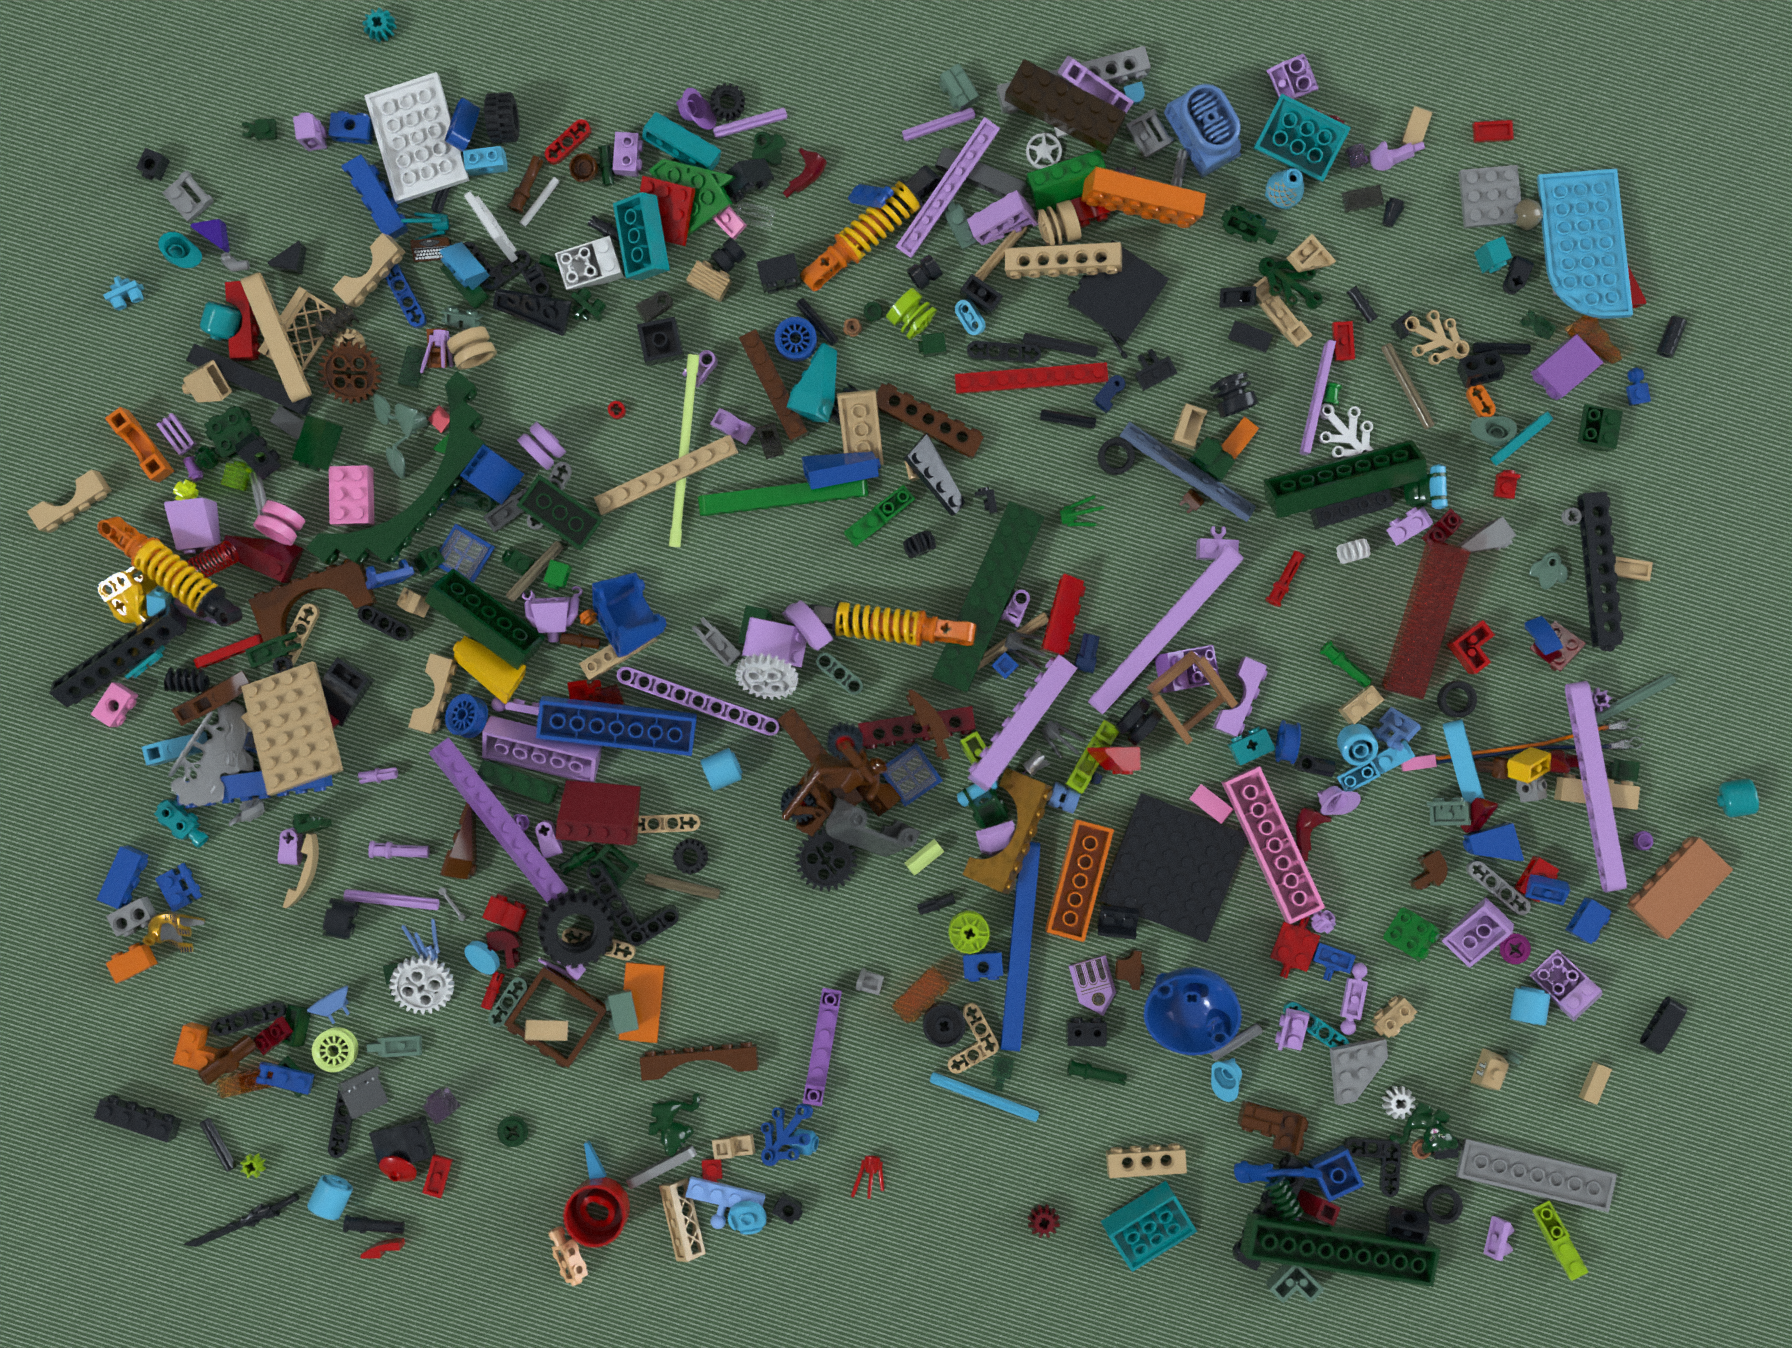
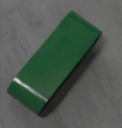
M445 264L439 267L475 310L490 298L480 285L473 290L469 286L464 287Z

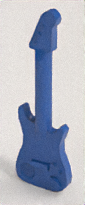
M1241 1161L1234 1165L1235 1177L1240 1183L1270 1182L1271 1177L1280 1176L1322 1178V1171L1303 1167V1169H1273V1164L1250 1165L1247 1161Z

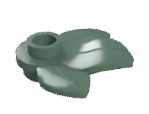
M1548 552L1542 557V560L1532 564L1529 575L1533 577L1539 576V583L1542 589L1547 590L1556 583V580L1565 583L1568 571L1566 566L1561 564V557L1557 553ZM1551 559L1555 560L1553 565H1549Z

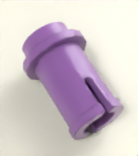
M189 456L183 460L189 473L188 478L192 479V482L200 481L204 478V472L194 462L196 460L195 456Z

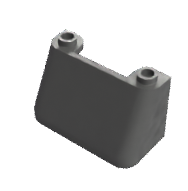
M836 798L825 827L826 833L832 838L884 857L891 856L913 846L920 834V831L896 819H894L893 824L890 826L883 825L880 833L865 828L868 819L866 812L840 798Z

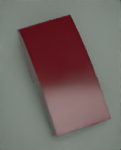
M1450 508L1421 538L1436 551L1449 536L1454 534L1464 520Z
M281 1016L268 1028L262 1030L253 1041L264 1056L283 1042L293 1031L284 1017Z

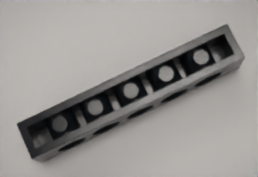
M1289 1153L1281 1158L1278 1165L1279 1169L1311 1168L1307 1163ZM1292 1177V1179L1288 1180V1186L1293 1188L1292 1193H1295L1296 1197L1306 1180L1305 1177ZM1272 1189L1265 1190L1260 1197L1261 1203L1258 1208H1254L1253 1214L1279 1217L1278 1215L1282 1210L1276 1211L1274 1209L1272 1214H1266V1210L1269 1207L1275 1208L1279 1204L1271 1202L1275 1196H1268ZM1242 1236L1241 1240L1237 1241L1233 1247V1256L1237 1261L1257 1271L1262 1261L1247 1259L1240 1251L1243 1240Z

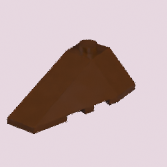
M466 802L459 820L461 828L457 829L456 833H454L452 838L454 846L451 850L447 851L440 875L468 880L475 876L478 866L475 865L477 861L476 813Z

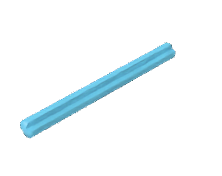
M933 1072L931 1074L930 1082L1033 1122H1036L1039 1117V1112L938 1073Z

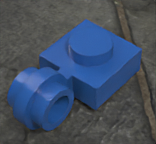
M1638 367L1628 371V379L1630 382H1633V385L1626 387L1629 406L1651 402L1648 383L1640 384V380L1644 378V372Z

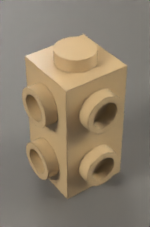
M1401 995L1391 998L1388 1001L1389 1005L1378 1010L1374 1014V1018L1371 1021L1375 1024L1374 1030L1380 1036L1383 1034L1388 1038L1396 1036L1405 1023L1408 1024L1415 1018L1414 1015L1417 1011Z

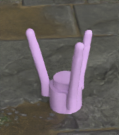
M433 330V335H429V343L420 373H423L433 342H435V346L441 347V367L445 368V347L447 348L449 366L453 367L452 353H450L447 346V341L451 338L449 337V331Z
M541 958L538 959L540 963L566 975L571 980L573 978L577 981L586 971L583 964L578 965V968H572L570 964L564 970Z

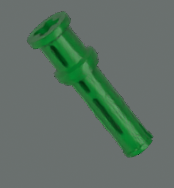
M1331 640L1327 641L1319 653L1321 655L1324 654L1330 659L1331 664L1341 667L1363 688L1367 687L1371 683L1372 678L1346 657L1345 652L1336 648Z

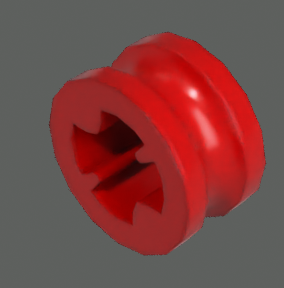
M613 401L608 405V413L614 419H621L626 413V408L620 401ZM616 405L622 409L621 413L618 412V415H615L612 411V408H615L614 406Z

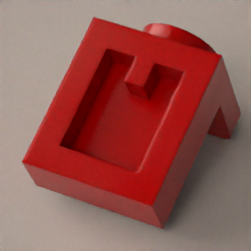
M1503 470V472L1496 474L1493 497L1513 500L1515 498L1517 480L1521 478V475L1515 474L1514 470Z

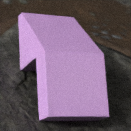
M719 408L710 423L716 429L726 435H731L733 439L745 445L756 429Z

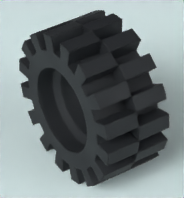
M723 83L722 86L718 85L716 90L712 91L710 98L711 111L714 112V116H719L721 121L726 119V122H729V119L734 121L736 117L739 118L741 113H743L745 97L742 90L739 91L736 85L733 87L732 83H729V86H726V83ZM730 96L734 99L735 105L730 109H725L720 104L721 98Z
M686 839L680 842L672 855L674 865L684 874L699 872L708 861L706 846L696 839ZM687 849H693L698 854V859L693 864L684 861L683 854Z

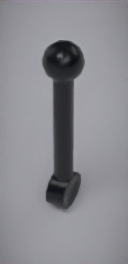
M1103 328V331L1108 333L1111 340L1119 350L1122 358L1126 359L1128 356L1125 353V351H1123L1115 337Z

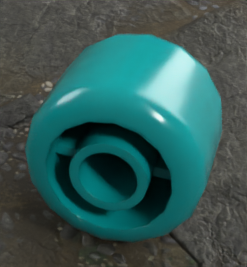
M209 301L205 304L200 329L210 334L212 339L222 341V338L230 339L238 333L242 314L236 308Z
M1751 779L1727 781L1719 786L1717 802L1727 817L1734 818L1758 812V794Z

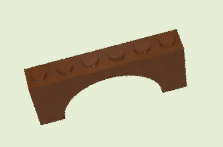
M346 559L343 561L344 564L328 566L326 571L321 573L315 571L309 573L305 579L296 578L289 581V585H277L272 587L270 592L265 593L263 591L254 594V598L248 601L263 641L266 642L287 634V618L290 610L300 598L312 591L320 589L339 591L351 601L354 609L357 610L362 606L378 604L373 589H367L366 587L368 579L363 563L358 565L352 560Z

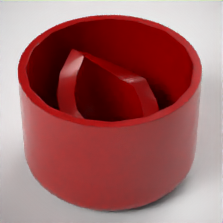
M603 1177L585 1180L575 1189L566 1203L564 1224L567 1232L576 1242L587 1247H602L611 1243L619 1236L630 1214L628 1194L617 1181L611 1178ZM597 1202L605 1206L609 1211L608 1217L602 1220L594 1219L588 1213V1203Z

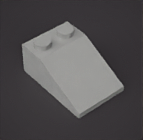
M1500 517L1488 522L1446 552L1445 555L1450 557L1492 549L1499 550L1509 546L1513 542L1511 539L1517 535L1504 517Z

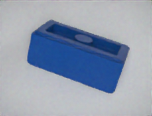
M1530 874L1525 897L1564 905L1570 888L1565 881Z

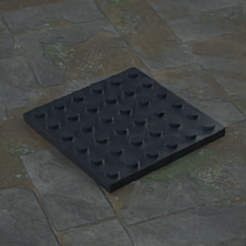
M1140 793L1099 900L1115 907L1139 909L1140 917L1207 943L1247 841V836L1244 833Z

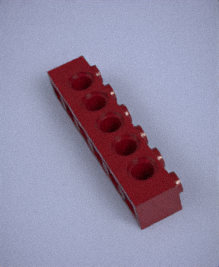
M972 706L936 711L945 724L950 737L953 736V732L960 731V734L964 735L972 733L971 729H976ZM913 715L858 723V727L863 733V746L866 749L877 748V744L884 743L885 747L896 745V741L903 740L904 744L915 742V738L922 737L923 741L930 740L927 729L930 728L929 724L923 726L922 731L918 734L912 732L911 726L913 723H916ZM952 717L960 719V725L957 728H953L949 724ZM896 725L902 726L904 730L903 734L899 737L894 736L892 733V729ZM877 728H881L885 732L884 737L880 740L876 739L873 735L874 730Z

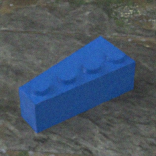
M360 154L341 165L344 172L352 178L350 182L360 195L362 194L361 200L367 209L372 212L371 216L382 233L396 239L409 231L406 226L408 223L401 222V219H406L403 213L399 214L397 210L399 205L395 202L394 197L390 198L387 192L390 190L384 180L380 181L378 177L380 172L375 164L371 165Z

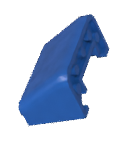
M636 572L592 583L593 610L597 613L596 618L619 658L629 655L663 633L664 628L667 626L664 616H661L659 613H652L643 597V590H645L644 581L639 579Z

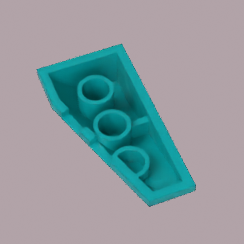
M825 343L820 345L811 359V365L807 370L803 371L800 382L792 388L787 408L812 422H829L834 406L837 350Z

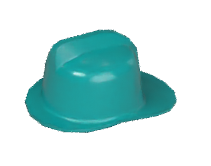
M167 232L159 238V249L165 259L171 264L181 268H193L201 262V251L184 235L177 232Z

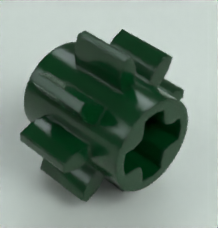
M204 445L194 453V458L196 459L194 462L199 468L212 469L219 462V456L216 454L214 447L209 448Z

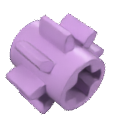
M1595 688L1594 693L1591 692L1594 709L1597 708L1598 712H1602L1603 707H1610L1607 703L1612 697H1608L1606 694L1607 690L1600 692L1599 688Z
M1320 910L1313 914L1314 916L1311 920L1315 931L1319 933L1325 931L1328 934L1334 929L1333 927L1336 925L1335 916L1330 911L1325 910L1322 912Z

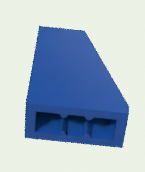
M1505 822L1463 835V846L1469 854L1515 861L1524 860L1513 823Z

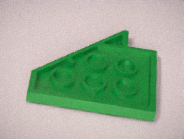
M662 159L649 169L653 178L695 188L687 236L693 234L733 204L723 188L736 179L733 175L667 159Z

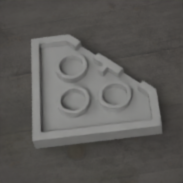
M1384 1037L1330 1048L1334 1101L1337 1105L1356 1102L1387 1060V1040Z

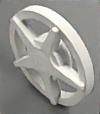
M1040 133L1033 136L1026 147L1028 161L1038 169L1057 164L1062 154L1059 140L1048 133ZM1042 137L1041 144L1038 146L1031 145L1035 139ZM1045 137L1052 139L1056 145L1050 146L1047 144ZM1029 148L1036 151L1037 158L1035 162L1030 157ZM1058 148L1059 154L1054 161L1051 157V152ZM1040 159H1048L1052 164L1039 165L1037 163Z

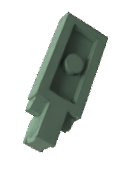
M951 200L946 210H944L945 219L963 251L978 243V241L972 234L963 208L959 203L955 205L953 200Z
M422 1035L377 1038V1042L367 1044V1052H378V1056L382 1057L422 1055Z

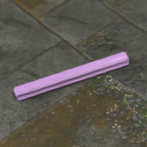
M346 889L343 896L344 900L429 910H438L440 905L439 899L351 889Z

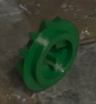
M516 1116L504 1118L497 1128L499 1140L508 1147L521 1145L528 1136V1124L523 1121V1118ZM517 1125L518 1127L516 1132L518 1133V1135L513 1134L510 1137H508L510 1135V1129L508 1128H513Z

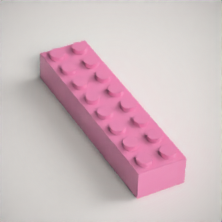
M1252 767L1222 781L1224 790L1247 836L1248 842L1285 922L1291 924L1324 909L1325 906L1261 767Z

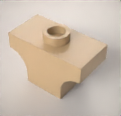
M405 587L396 603L402 609L425 618L430 605L424 602L425 596Z

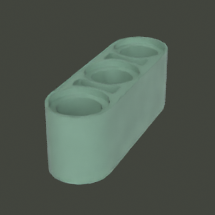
M828 653L818 655L816 659L817 666L848 693L857 695L863 690L861 680ZM823 656L830 658V664L827 667L820 665V659ZM839 668L845 671L843 679L835 678L834 672ZM852 681H857L860 684V688L856 692H852L849 689V684Z

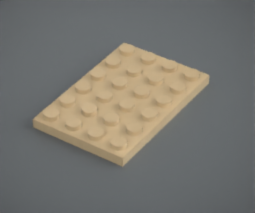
M314 661L241 686L267 795L272 796L343 771L317 665Z

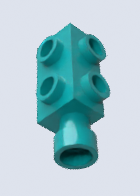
M167 799L160 802L157 806L158 810L154 815L158 817L157 820L161 825L172 830L171 833L174 837L181 840L190 838L192 844L197 848H200L207 842L209 836L197 829L200 826L197 822L199 818L192 812L187 813L183 809L185 805H178L177 799Z

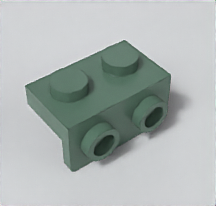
M1432 798L1433 802H1427V806H1430V826L1471 825L1470 802L1464 801V798H1452L1451 802H1445L1444 798Z

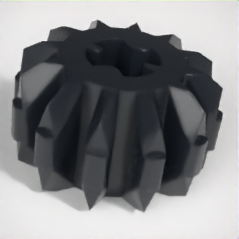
M931 531L919 532L904 540L905 553L909 558L922 556L936 548V540Z

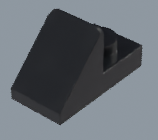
M1256 286L1220 288L1219 308H1242L1249 310L1255 307Z

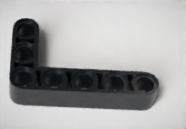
M593 861L589 864L587 878L631 945L640 946L677 923L679 910L673 904L662 907L640 921L604 864L600 861ZM599 868L601 873L594 875L591 873V869ZM609 884L612 889L604 891L601 885ZM613 900H619L622 903V905L619 907H615L612 905L611 902ZM670 911L675 914V917L669 919L665 914ZM630 916L632 921L625 923L622 921V917ZM650 922H657L659 926L652 929L648 924ZM634 932H640L642 934V937L636 939L632 936V934Z

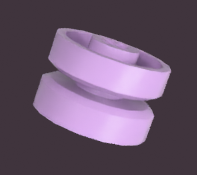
M536 421L530 427V432L536 439L534 440L524 433L517 441L546 470H549L554 465V460L548 453L551 452L556 458H561L567 451L558 443V439L548 429L545 430Z

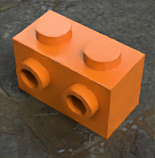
M136 943L128 947V952L123 954L121 951L111 956L112 960L106 962V965L116 984L158 964L149 945Z

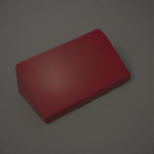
M1475 798L1470 805L1471 825H1460L1465 833L1480 831L1496 810L1498 804L1486 799Z

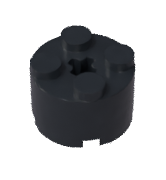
M331 898L329 903L332 904V907L326 910L322 929L325 931L322 935L347 940L355 932L356 924L353 923L355 916H358L360 905L353 901Z

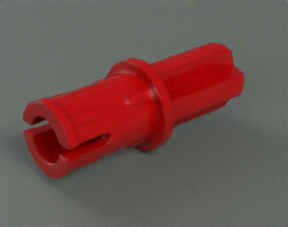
M499 971L493 973L489 985L486 986L487 990L481 1003L482 1008L492 1009L497 994L501 992L499 989L505 977L504 973H500L498 980L496 979Z

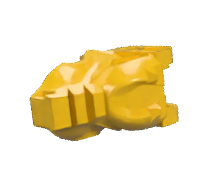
M132 566L128 570L116 573L103 581L98 587V592L103 600L107 602L113 616L123 623L135 622L138 626L151 617L147 613L146 595L156 588L158 584L143 573L134 578L132 575L136 574L139 569ZM123 577H124V579L126 580V581H124V583L121 582V579H122ZM106 584L112 587V594H109L106 591Z

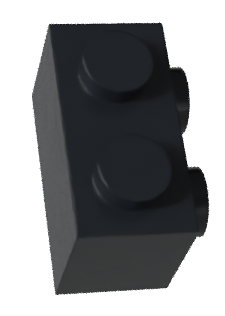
M1071 1017V1020H1066V1044L1068 1046L1107 1047L1106 1021L1102 1020V1017H1090V1020H1083V1017Z

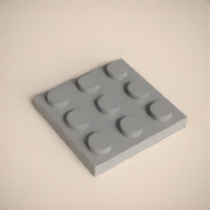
M1517 165L1466 169L1458 172L1464 228L1516 224L1518 214L1514 213L1521 201Z

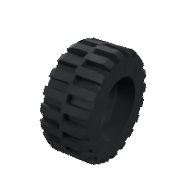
M574 889L568 890V894L563 895L562 892L557 894L558 898L555 900L551 898L548 901V906L542 908V915L538 918V936L544 953L547 956L550 955L553 962L557 963L559 961L560 965L567 967L568 964H571L572 968H578L580 964L586 967L589 966V962L592 960L594 963L600 960L599 955L602 954L604 956L608 951L607 946H611L613 942L614 923L608 908L601 898L596 897V894L592 892L586 894L585 890L579 889V893H575ZM573 914L586 915L594 922V929L591 935L578 943L565 942L559 938L557 928L561 921Z

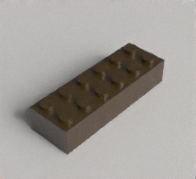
M1023 59L1005 92L1004 101L1105 154L1126 116V112L1025 59Z

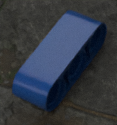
M463 97L460 99L454 110L445 142L462 152L466 149L480 112L478 106Z

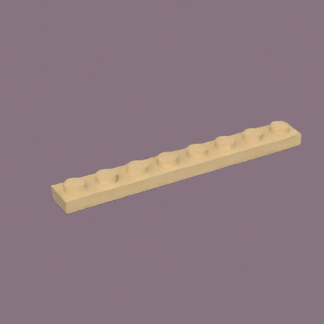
M728 435L594 497L600 514L610 513L738 454L732 436Z

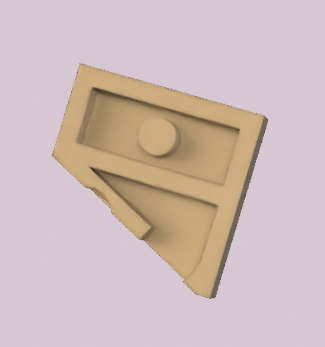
M1313 234L1308 236L1286 258L1298 272L1331 266L1336 262Z

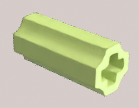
M933 839L904 863L915 876L944 853V850Z

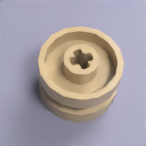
M484 326L464 330L447 341L450 353L456 354L453 360L459 370L479 366L496 356L497 351L493 343L488 342L490 336Z

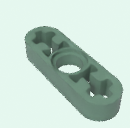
M519 976L510 982L489 1014L488 1021L491 1026L501 1027L506 1023L529 987L526 978ZM521 981L523 989H519L516 994L510 993L509 990L513 992L517 987L515 982ZM505 997L513 999L514 1004L512 1007L504 1005L503 1000ZM501 1010L508 1011V1014L504 1012L501 1015L502 1021H494V1015L499 1014Z

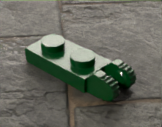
M297 632L275 637L245 650L251 668H258L274 661L278 657H284L290 652L301 649V643H295L288 647L285 645L286 641L298 637Z

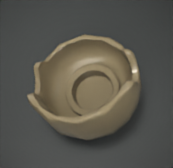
M1532 199L1520 201L1514 213L1518 214L1516 224L1522 230L1529 231L1533 229L1543 218L1540 204Z

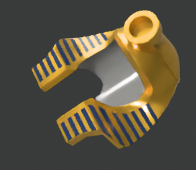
M164 911L155 915L150 920L148 934L144 936L143 943L151 946L155 942L162 943L166 941L178 947L181 953L193 952V944L183 943L182 936L191 937L192 935L191 927L185 926L203 925L205 919L172 911Z

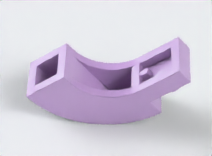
M801 600L789 605L782 612L785 620L794 624L803 634L809 645L817 651L833 640L819 618Z

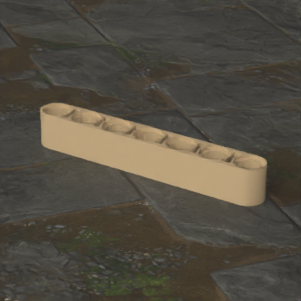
M260 272L242 278L241 284L290 400L294 403L311 396L310 387L263 276Z

